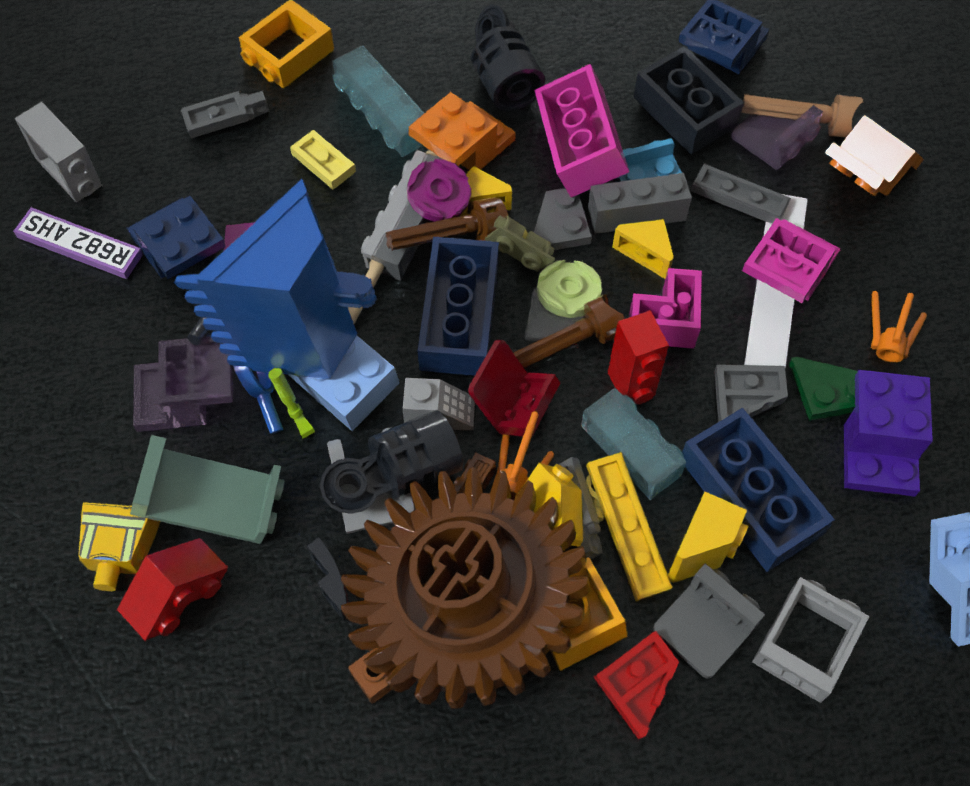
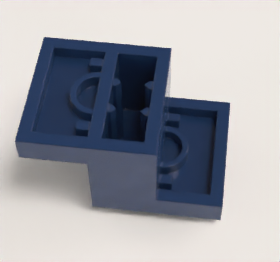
M707 0L680 33L678 42L687 46L689 50L740 74L767 39L769 29L762 26L763 22L718 0Z
M191 196L185 199L181 198L127 228L132 239L141 248V251L161 278L166 276L167 279H170L226 247L224 239Z

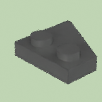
M566 188L546 191L534 230L535 234L551 242V247L554 250L591 244L592 236L579 194L571 198Z
M716 365L714 373L718 422L741 408H744L749 416L753 417L784 403L788 397L785 366Z

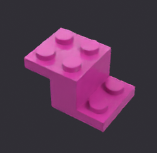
M776 218L744 264L742 271L802 303L804 299L809 300L836 259L840 248L785 219L780 220Z

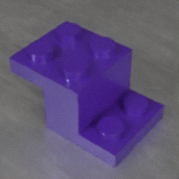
M858 370L855 375V408L844 424V488L916 496L920 492L919 458L933 441L930 378Z

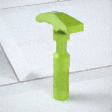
M280 368L270 370L268 376L281 401L287 406L288 414L294 419L304 439L314 433L315 430L302 414L301 406L295 402L296 397Z

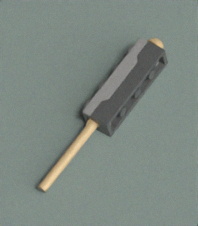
M416 150L412 160H407L403 167L402 179L390 191L389 203L385 211L381 210L379 212L372 235L367 236L362 244L361 253L363 254L366 268L369 269L366 277L371 278L373 288L381 274L401 281L419 245L392 251L391 248L388 249L386 244V232L432 222L413 210L407 199L406 189L411 172L420 163L442 159L430 150L427 152ZM348 307L353 323L356 322L363 307Z

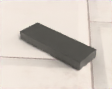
M706 164L701 168L691 189L693 193L773 224L776 218L782 219L791 200L790 197Z

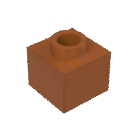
M380 647L372 649L348 667L351 675L372 704L392 690L386 681L396 668L393 667L387 672L380 673L377 677L368 675L369 668L364 659Z

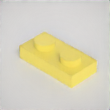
M314 130L290 147L292 155L332 189L356 172L355 164Z

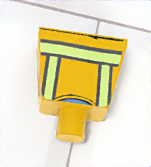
M83 502L79 559L88 570L96 571L93 587L102 591H115L119 573L136 574L144 558L148 555L160 521L130 515L132 506Z

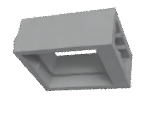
M42 102L15 118L36 160L75 202L92 194L102 186L84 145Z
M800 577L787 596L752 662L821 703L831 694L869 616L861 612V609L855 603L845 599L840 600L826 592L825 587L820 583ZM797 602L846 630L825 673L775 644Z

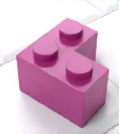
M668 268L663 287V296L633 293L629 317L651 310L669 346L694 348L701 328L702 271Z

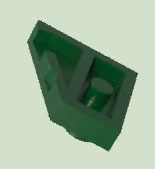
M799 357L791 359L789 366L809 421L852 413L855 408V375L858 371Z

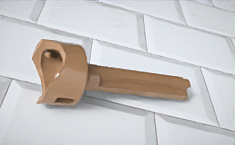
M838 94L832 105L829 106L744 95V105L741 113L828 123L830 136L847 138L853 130L852 117L854 112L863 102L862 97Z

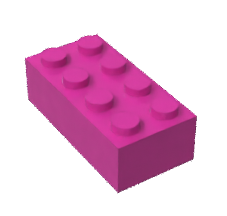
M591 64L535 90L555 169L571 198L590 190L593 185L606 183L629 172L604 90Z

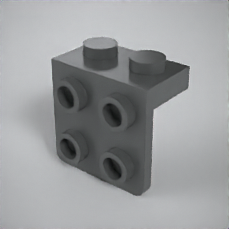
M704 564L695 574L690 586L657 620L653 630L704 678H711L753 632L765 614L760 611L758 603L747 594L741 595L734 589L724 573L718 569L712 570L708 565Z

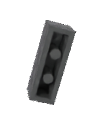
M684 173L593 185L590 188L588 211L594 234L615 231L620 224L664 219L665 224L686 221L692 197Z

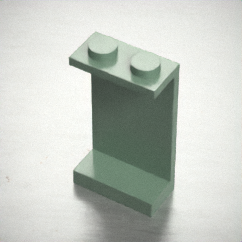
M151 435L130 515L261 544L266 533H273L277 513L271 512L273 501L280 500L284 486V480L279 479L281 466L274 465L270 474H265L164 449L166 438Z

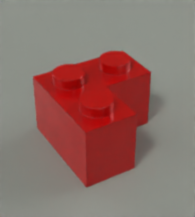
M201 538L146 555L117 610L145 641L158 635L166 636L180 624L179 617L188 604L201 598L208 599L218 592L222 585L220 581L228 567Z

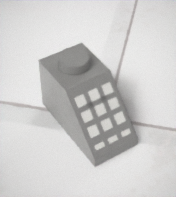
M405 378L403 399L404 423L433 410H438L447 419L453 430H473L475 402L468 393L440 379Z

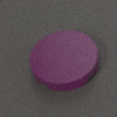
M435 159V161L430 162L425 161L420 163L411 172L406 187L407 199L413 210L420 216L434 222L459 217L463 213L471 197V186H469L468 177L465 172L455 163L444 159Z

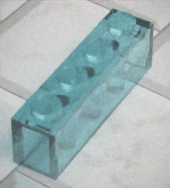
M363 45L333 61L335 71L333 81L336 87L341 92L345 91L354 108L361 110L366 115L369 125L381 132L389 148H395L403 157L423 146L409 136L408 127L420 118L424 112Z

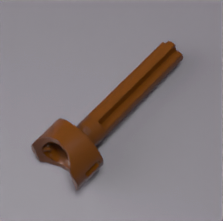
M500 198L475 200L469 204L467 215L388 231L385 234L387 238L386 244L388 249L391 248L394 251L433 242V237L453 238L472 234L475 240L486 241L485 238L497 229L494 227L496 219L500 215L505 218L508 216V213ZM495 209L494 212L487 213V211Z
M604 294L584 304L585 318L514 352V354L525 368L592 335L597 337L602 344L614 340L617 323L625 318L622 313L609 306L607 295Z

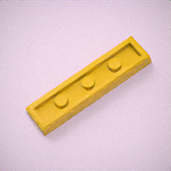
M622 453L588 462L586 467L635 600L639 601L671 590L670 580Z

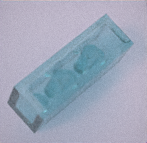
M614 388L583 411L582 428L609 456L622 453L632 481L649 500L653 499L682 476L686 465L683 453L676 445L669 444L660 435L659 428L652 420H646L637 411L635 403L629 396L622 395Z

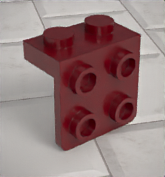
M495 340L469 385L468 392L499 434L524 436L532 412H538L539 415L532 434L533 437L560 385V381L555 374L527 373L504 340Z

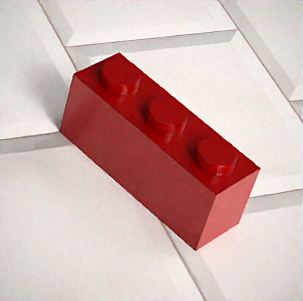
M651 310L620 320L617 323L608 374L624 406L634 402L642 404L649 401L656 394L669 344Z

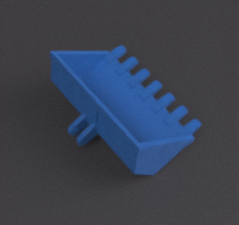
M302 179L200 274L177 276L175 280L177 287L194 290L186 292L185 299L187 302L203 304L195 306L194 312L199 317L208 318L204 319L203 326L207 330L215 331L212 332L211 336L214 342L224 343L220 344L219 350L221 353L229 355L227 357L229 365L250 367L253 371L270 372L274 368H280L283 374L330 379L357 336L348 307L369 308L377 300L371 278L369 279L364 274L360 276V274L336 271Z

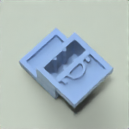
M970 512L931 520L929 583L952 607L951 639L957 646L970 644Z

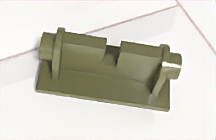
M500 215L494 223V227L497 229L485 238L486 241L499 242L500 252L509 254L522 262L525 267L537 272L555 260L552 257L554 248L551 247V242L532 231L524 239L522 236L526 227L509 216L504 218Z

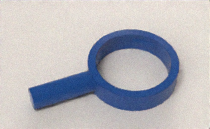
M234 366L243 387L251 396L257 398L270 434L282 431L283 427L270 395L274 390V385L268 376L269 372L256 371L259 378L258 382L250 367Z

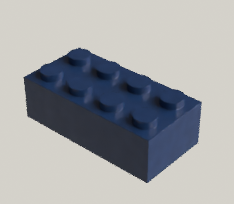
M433 237L418 344L419 371L476 375L490 348L499 264V242Z
M744 408L739 409L685 443L680 461L703 491L747 510L742 523L748 525L742 541L766 572H769L824 536L835 519Z

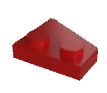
M654 631L594 676L597 683L638 739L647 735L650 721L656 708L661 704L666 693L665 688L669 680L672 679L679 661L659 634Z

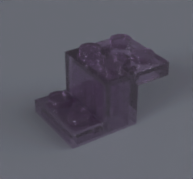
M205 336L199 345L191 344L187 338L159 341V363L134 365L133 426L135 430L141 432L206 425V405L233 402L232 365H229L227 362L229 355L223 354L219 350L220 344L224 343L214 342L211 336Z

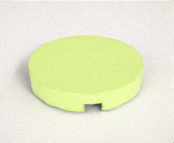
M559 260L546 266L539 275L537 285L538 298L545 309L557 316L566 318L584 316V304L601 296L602 292L601 279L596 271L587 264L575 260L574 263H565V260Z

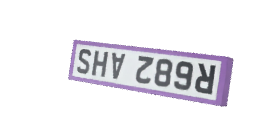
M34 208L29 209L14 230L15 235L19 239L125 279L129 277L143 256L141 248Z

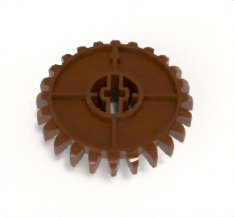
M469 468L465 493L457 494L448 474L445 471L439 472V499L433 501L416 481L410 483L411 495L416 509L409 513L399 503L388 498L385 500V506L395 526L389 530L371 520H366L364 523L369 536L378 547L376 552L357 546H351L349 549L357 565L368 573L367 575H342L341 581L348 591L357 597L364 598V601L341 605V611L351 622L369 624L349 633L350 640L361 650H371L380 647L364 659L368 668L378 674L396 667L388 677L387 684L394 691L401 693L417 682L415 697L423 704H431L437 699L440 691L446 692V700L450 707L454 709L463 707L468 693H477L482 704L486 706L494 704L496 688L506 685L508 690L514 695L525 691V683L522 676L531 671L537 676L545 677L551 671L546 658L549 651L566 653L571 647L569 636L562 631L563 626H579L585 616L583 608L570 604V601L580 600L588 594V577H569L579 572L586 565L587 559L584 547L563 552L572 545L576 538V529L572 519L551 530L559 515L557 501L551 497L534 513L536 493L533 482L528 480L516 498L512 500L510 499V484L506 472L501 470L495 478L490 494L484 493V488L476 468Z

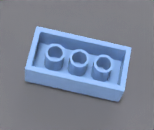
M358 336L354 339L330 379L289 375L314 398L316 397L327 410L351 431L400 383L394 366Z

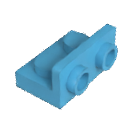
M672 138L653 141L648 145L633 149H624L623 153L629 172L615 178L616 182L682 173L673 156L675 144Z

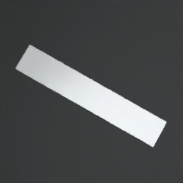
M785 195L790 197L791 200L781 220L785 219L804 229L807 199ZM766 222L764 235L771 227V223ZM758 279L744 365L786 366L794 299Z

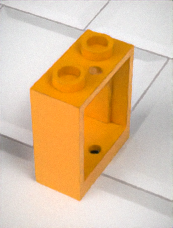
M293 0L287 1L239 37L243 60L249 66H255L270 82L274 81L283 89L334 50L331 28ZM290 29L305 41L279 60L264 49V47Z

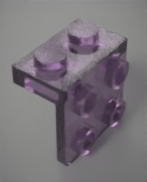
M813 105L797 120L750 114L733 130L732 139L778 170L789 159H793L808 141L811 142L817 136L821 129L819 122L823 111Z

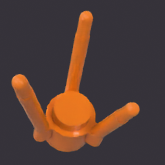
M877 291L872 292L873 340L871 348L877 349L876 355L884 361L900 362L908 357L909 349L927 317L926 313H921L906 338L904 328L914 298L913 293L907 294L897 327L887 328L881 334L879 296Z
M536 411L531 414L514 464H509L507 469L509 435L503 434L497 474L500 470L506 472L510 484V499L512 500L515 499V496L528 479V471L521 466L539 415ZM552 451L548 452L540 463L549 465L554 457V453Z

